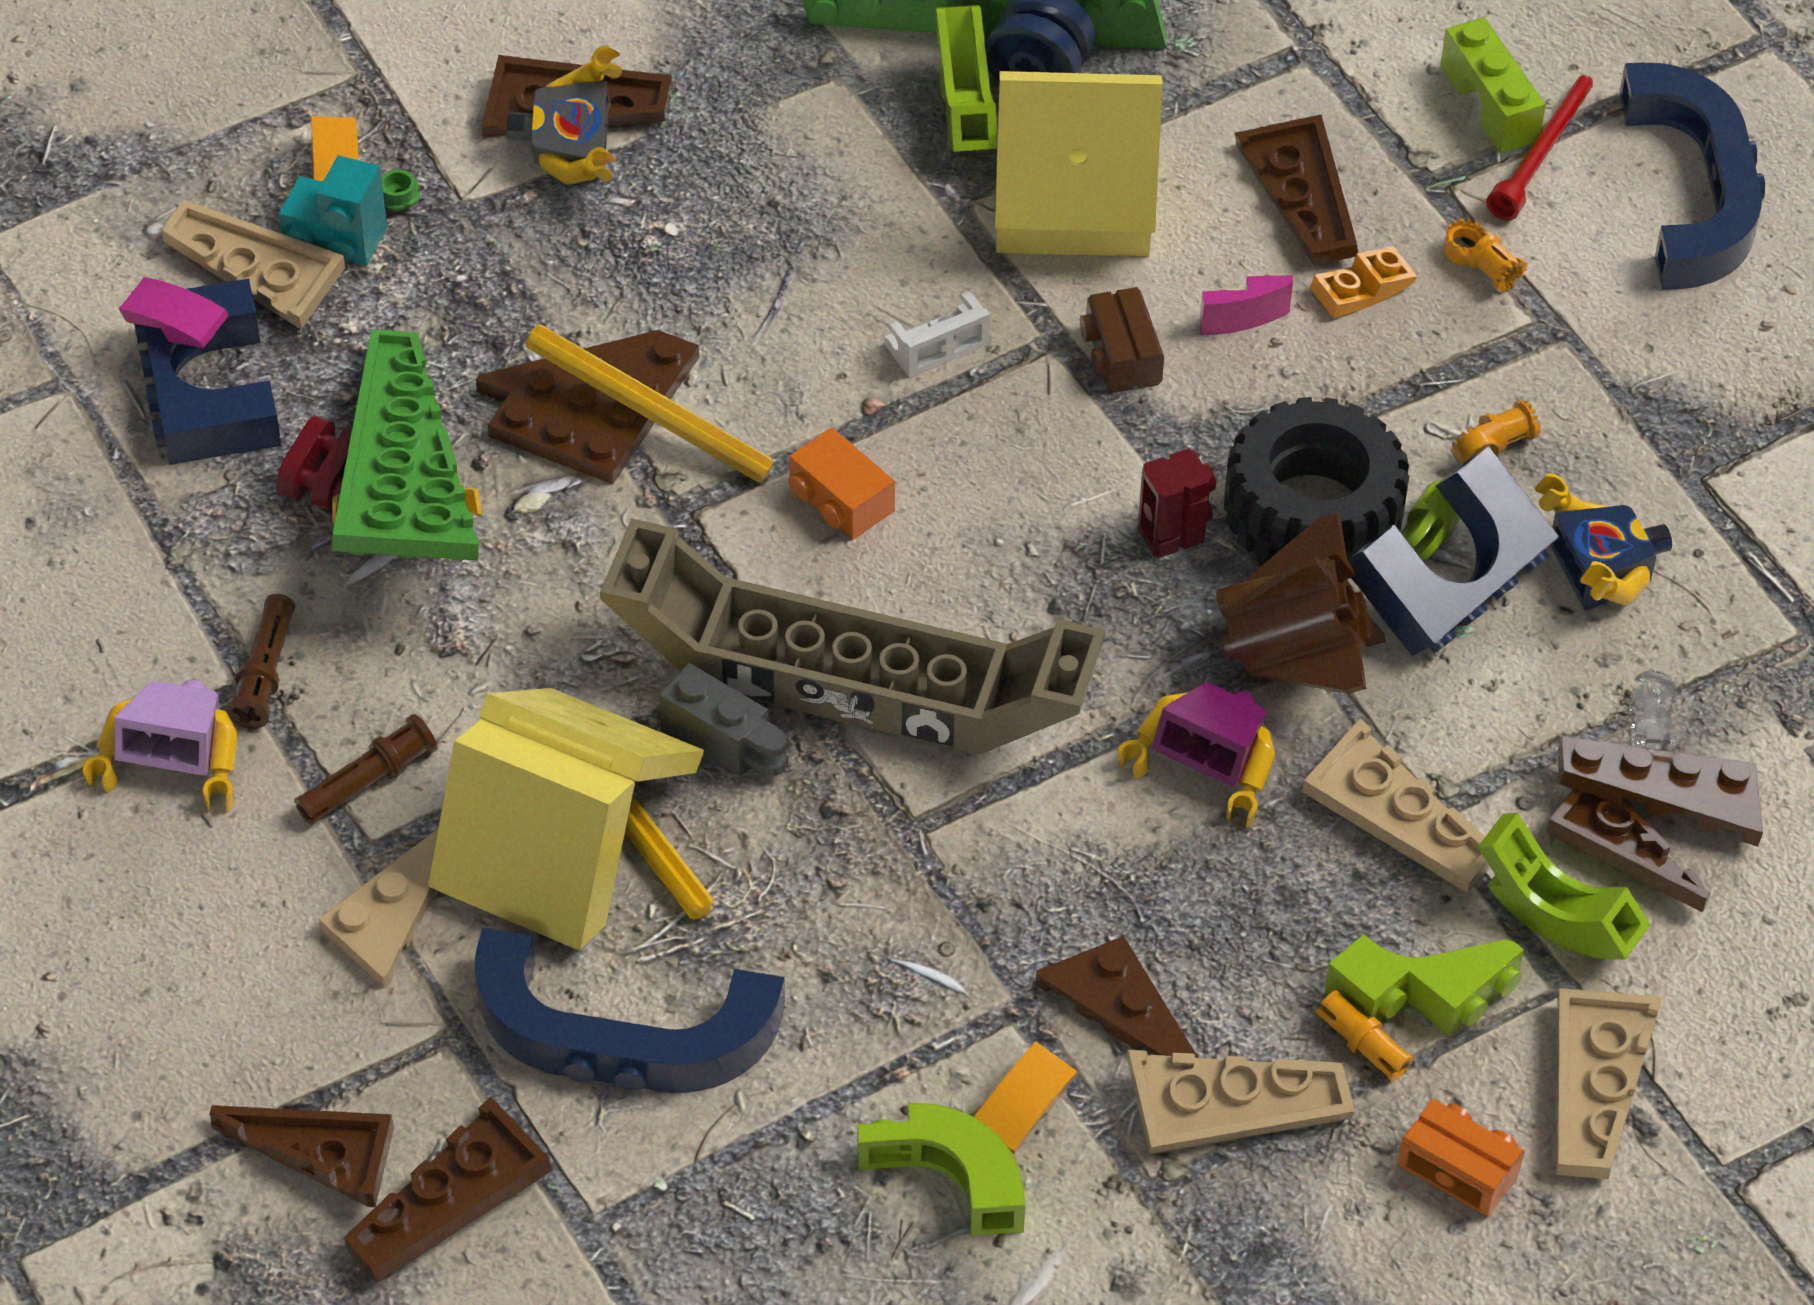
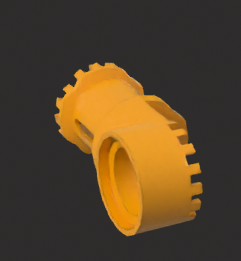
M1460 219L1459 222L1455 220L1453 224L1448 226L1443 245V251L1448 260L1459 265H1469L1473 269L1480 268L1493 280V287L1502 293L1509 291L1510 286L1512 288L1515 287L1514 281H1520L1517 276L1523 277L1525 275L1524 272L1527 271L1528 263L1522 258H1515L1501 246V239L1497 235L1489 234L1482 225L1479 227L1478 222L1471 223V219H1467V222H1464V219ZM1458 237H1465L1474 241L1476 245L1470 248L1459 247L1453 240Z
M1519 400L1514 402L1509 410L1496 415L1487 413L1480 416L1479 426H1474L1473 429L1470 427L1467 429L1468 434H1465L1463 431L1461 433L1463 437L1455 439L1457 444L1455 442L1452 443L1453 448H1450L1451 454L1461 465L1464 461L1488 446L1498 457L1499 453L1505 451L1510 443L1523 438L1532 440L1539 437V433H1541L1539 427L1541 425L1539 422L1534 421L1538 419V416L1533 417L1536 410L1534 408L1531 409L1532 404L1528 403L1527 400Z

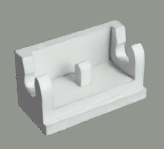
M967 291L959 294L964 304L956 306V311L908 331H905L897 321L887 324L892 334L884 337V345L909 378L989 345L990 313L981 306L971 292Z

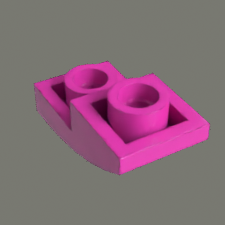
M1292 275L1247 276L1245 290L1202 291L1200 311L1201 336L1251 329L1290 313L1293 287Z
M144 277L119 308L126 322L161 328L168 342L199 348L206 346L229 316L224 308L194 292L148 277Z

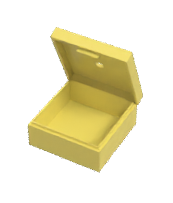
M1000 71L995 203L996 253L1150 256L1151 233H1155L1163 90L1162 75Z
M553 688L487 693L479 715L481 719L454 741L428 887L580 951L607 923L635 781L694 774L697 772L704 750Z

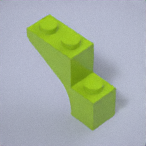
M980 5L935 8L940 96L946 101L948 146L953 152L997 149L996 104L992 99L989 85Z
M1363 934L1329 963L1324 992L1329 995L1334 990H1339L1367 1018L1375 1017L1379 1021L1384 1016L1387 1019L1395 1016L1407 1001L1450 1037L1464 1024L1468 1027L1474 1025L1483 1016L1488 1004L1498 995L1505 997L1515 989L1522 978L1520 967L1524 949L1514 941L1505 939L1425 957H1407L1382 948Z

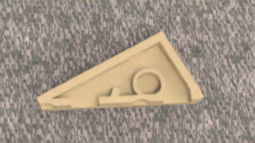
M438 829L318 919L320 930L383 988H386L391 983L394 977L393 968L403 948H408L413 938V928L422 920L436 891L428 887Z

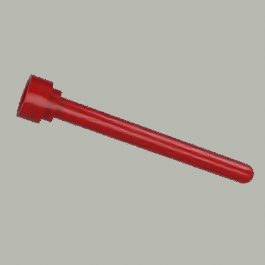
M1581 75L1577 78L1512 177L1498 182L1486 198V205L1495 217L1510 221L1519 215L1526 204V186L1592 89L1593 80L1590 76Z

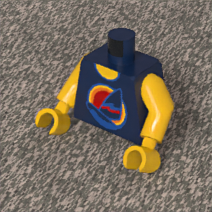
M1554 473L1547 474L1534 487L1536 492L1543 495L1539 499L1541 509L1546 512L1553 509L1556 512L1552 528L1559 537L1550 546L1584 611L1609 601L1624 606L1631 604L1649 585L1656 554L1668 552L1672 549V537L1668 527L1665 524H1660L1643 529L1633 509L1627 505L1605 506L1582 501L1568 493V486L1565 481Z

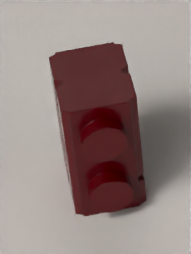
M1189 448L1170 454L1169 459L1161 457L1143 464L1137 529L1152 554L1158 558L1178 552L1179 547L1187 549L1204 543L1206 524L1213 519L1209 494L1210 491L1216 489L1214 473L1209 464H1202L1195 451Z

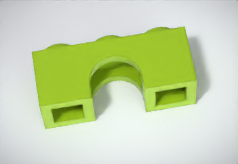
M1482 17L1446 28L1440 67L1460 95L1477 90L1482 107L1480 125L1499 153L1502 154L1534 144L1542 131L1546 104L1487 19Z

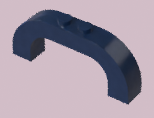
M1625 63L1619 97L1626 126H1669L1693 138L1703 153L1717 213L1712 218L1700 223L1661 225L1655 260L1662 290L1693 288L1713 283L1737 269L1746 259L1753 246L1762 200L1765 197V178L1763 173H1757L1756 142L1749 141L1743 115L1735 101L1725 90L1710 79L1689 69L1669 64Z
M482 928L475 954V975L479 1008L486 1028L495 1041L511 1056L530 1067L544 1072L564 1075L579 1082L594 1080L617 1084L627 1090L648 1089L669 1093L696 1092L720 1086L748 1071L765 1055L778 1033L785 1008V977L734 969L723 1006L712 1018L694 1027L665 1029L563 1012L544 1005L529 990L535 967L532 935Z

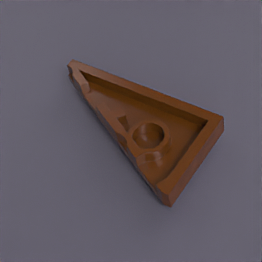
M1573 789L1550 818L1546 833L1700 912H1703L1707 907L1711 893L1705 889L1702 880L1691 868L1682 871L1668 856L1671 848L1670 845L1647 820L1642 819L1636 814L1634 806L1627 799L1620 804Z
M1124 936L1036 971V984L1041 990L1046 993L1050 989L1058 992L1075 1003V1011L1088 1020L1099 1022L1105 1031L1133 1049L1141 1050L1143 1047L1154 1055L1172 1056L1173 1052L1195 1054V1058H1198Z
M211 1105L209 1114L212 1129L367 1207H376L394 1131L392 1114Z

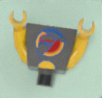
M608 46L597 48L590 62L547 84L545 88L535 90L533 113L508 112L507 139L531 140L534 163L541 166L542 170L565 185L593 180L596 177L603 182H609L613 176L605 168L606 164L616 162L617 158L607 151L610 99L607 81L602 80L604 75L612 79L620 77L622 67L615 63H610L612 59L620 56V52Z

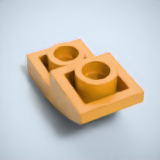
M311 116L313 179L323 182L338 155L359 160L356 118Z
M1394 246L1357 253L1352 267L1314 275L1310 290L1332 318L1363 310L1390 298L1415 283L1417 275Z
M1035 1041L991 1093L974 1118L987 1125L1004 1141L1010 1151L1016 1153L1045 1113L1048 1115L1078 1074V1071Z

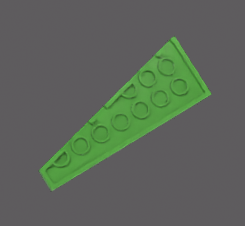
M802 0L810 24L936 33L935 8L980 5L984 37L990 36L992 30L999 22V17L1006 4L1009 2V0ZM1074 0L1079 3L1091 18L1096 31L1094 45L1147 49L1166 48L1167 33L1158 0Z
M371 329L332 534V551L348 552L353 555H366L369 553L397 555L407 559L431 557L478 561L479 537H476L473 529L472 513L467 509L465 502L466 493L463 484L460 485L457 463L447 429L443 428L441 409L439 404H436L432 379L428 378L426 359L418 332Z

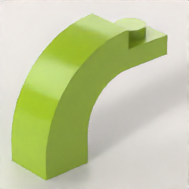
M1503 813L1478 846L1481 854L1495 874L1487 885L1495 897L1514 917L1533 932L1568 951L1598 959H1626L1651 925L1627 887L1590 886L1571 878L1558 869L1544 854L1518 813Z
M908 1103V1121L895 1122L889 1119H880L869 1124H857L859 1170L897 1167H926L934 1169L951 1178L962 1190L968 1206L971 1236L1024 1232L1025 1196L1018 1164L1004 1141L981 1121L962 1111L942 1105Z

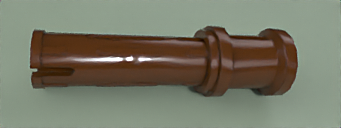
M271 594L267 596L248 662L244 663L237 670L235 681L238 687L235 696L227 703L226 712L231 721L240 727L258 729L268 723L270 717V709L268 707L270 696L278 690L280 682L276 668L284 646L290 620L296 607L294 601L286 595ZM271 632H272V636H271V639H270V642H269V646L267 647V644H268V641H269V638H270V634H271ZM246 705L250 706L248 713L244 712Z
M416 714L409 715L405 719L406 724L385 738L381 736L374 738L369 745V751L362 754L361 757L321 781L317 786L296 797L294 803L297 804L296 808L303 819L313 826L328 813L339 808L378 780L386 776L389 778L398 777L403 773L404 766L422 754L431 755L438 749L437 742L426 723Z

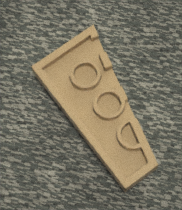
M187 200L182 201L161 229L164 243L225 282L249 279L253 299L299 329L304 327L345 269L344 256Z
M1360 718L1304 779L1302 792L1468 893L1490 868L1478 849L1479 844L1485 837L1455 808L1448 809L1434 796L1435 789L1422 777L1417 780L1401 764L1402 757L1389 745L1383 747L1371 735L1372 729Z
M1559 988L1557 996L1556 1175L1609 1179L1662 996Z
M1128 1050L1126 1056L1149 1154L1352 1119L1355 1113L1343 1063L1275 1059L1274 1062L1247 1061V1057L1226 1056L1225 1059L1195 1058V1054L1174 1052L1172 1056L1147 1055V1051Z

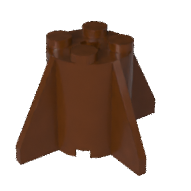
M1337 512L1319 517L1244 581L1217 590V604L1221 614L1226 618L1228 631L1222 633L1224 650L1229 660H1240L1244 674L1248 679L1264 678L1346 694L1367 689L1361 648L1384 643L1386 638L1385 633L1368 615L1362 591L1354 592L1347 580L1356 577L1347 560L1341 517Z

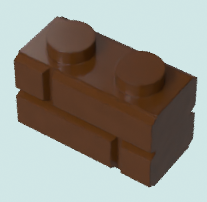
M1133 287L1117 290L1115 294H1112L1110 291L1090 295L1087 298L1086 315L1080 316V330L1083 341L1085 343H1093L1094 349L1091 351V360L1095 375L1097 377L1104 375L1108 390L1111 393L1132 390L1134 386L1145 388L1159 385L1163 380L1164 354L1141 289Z

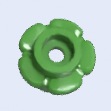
M396 169L388 171L382 176L384 203L387 209L403 211L418 202L420 186L410 172Z

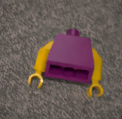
M1203 683L1187 693L1163 696L1157 701L1137 730L1138 739L1128 740L1120 745L1118 749L1120 769L1125 766L1129 759L1138 758L1133 766L1134 778L1143 777L1149 770L1147 750L1152 745V750L1235 788L1239 783L1242 789L1232 794L1229 798L1226 819L1228 822L1230 821L1234 809L1244 808L1249 812L1245 828H1249L1255 822L1258 804L1255 794L1256 792H1262L1275 759L1270 731L1263 727L1266 711L1263 707L1256 704L1253 696L1247 691L1239 690L1230 693L1211 683Z

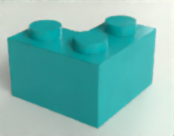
M338 155L323 182L299 176L279 212L281 234L344 256L345 262L349 261L367 266L387 230L380 165Z

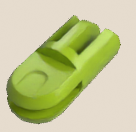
M1442 480L1434 481L1424 489L1415 505L1409 511L1407 524L1401 532L1422 561L1428 559L1440 543H1444L1449 539L1460 521V517L1436 488V485Z

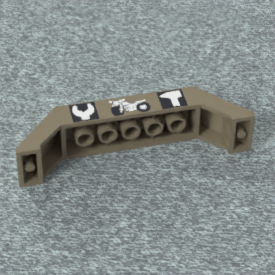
M633 518L629 522L600 591V599L679 671H682L691 663L751 700L978 755L1078 715L1105 639V630L1057 619L1054 628L1006 644L728 578L678 537V529Z

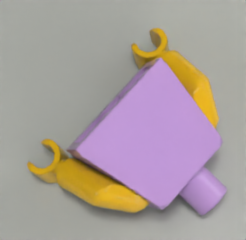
M187 680L182 685L160 681L150 682L136 696L122 701L110 709L96 748L100 750L99 755L92 756L85 761L82 769L83 775L91 788L96 776L104 773L101 784L105 792L112 791L118 782L117 774L111 764L114 755L117 761L206 776L208 771L213 772V777L208 779L203 786L205 807L207 810H210V798L216 793H223L226 795V811L229 812L234 806L233 786L228 780V774L234 773L237 731L227 712L219 709V695L215 691L208 690L200 681Z

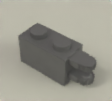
M691 663L659 694L661 730L665 733L703 749L705 757L739 777L749 766L754 767L760 772L764 771L765 774L770 776L782 775V772H786L788 756L785 750L788 749V737H786V733H783V730H778L777 726L768 722L767 708Z

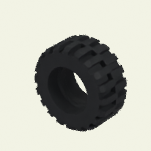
M1312 397L1298 398L1296 403L1288 405L1287 401H1283L1271 406L1270 413L1267 414L1263 410L1251 418L1249 426L1245 425L1235 436L1234 445L1230 448L1227 464L1224 509L1227 512L1226 520L1230 530L1235 535L1238 534L1237 541L1249 553L1253 550L1256 551V559L1265 563L1319 517L1337 512L1341 517L1348 560L1371 539L1395 525L1400 531L1409 483V463L1406 453L1401 449V442L1391 430L1385 432L1386 424L1374 414L1370 418L1364 415L1365 410L1357 405L1350 403L1349 407L1338 404V399L1326 397L1324 402L1312 401ZM1319 475L1342 483L1352 493L1337 499L1314 500L1296 495L1280 483L1295 476Z

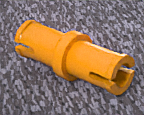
M1339 990L1331 992L1320 1003L1326 1008L1318 1007L1316 1015L1325 1020L1348 1041L1347 1048L1355 1055L1363 1054L1391 1082L1398 1080L1408 1070V1067L1404 1064H1412L1414 1057L1404 1051L1381 1030L1383 1025L1375 1017L1367 1018Z

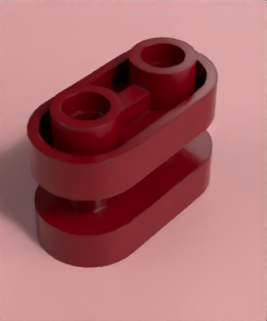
M318 416L310 417L282 461L276 482L278 494L300 500L307 490L310 489L312 505L332 512L333 497L341 492L352 428L346 427L337 438L335 437L336 428L333 421Z

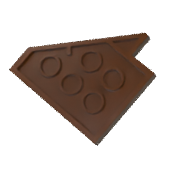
M660 330L584 348V350L670 400L699 359V345ZM545 358L480 374L476 378L477 392L504 402L488 424L489 437L610 484H614L655 424V422Z

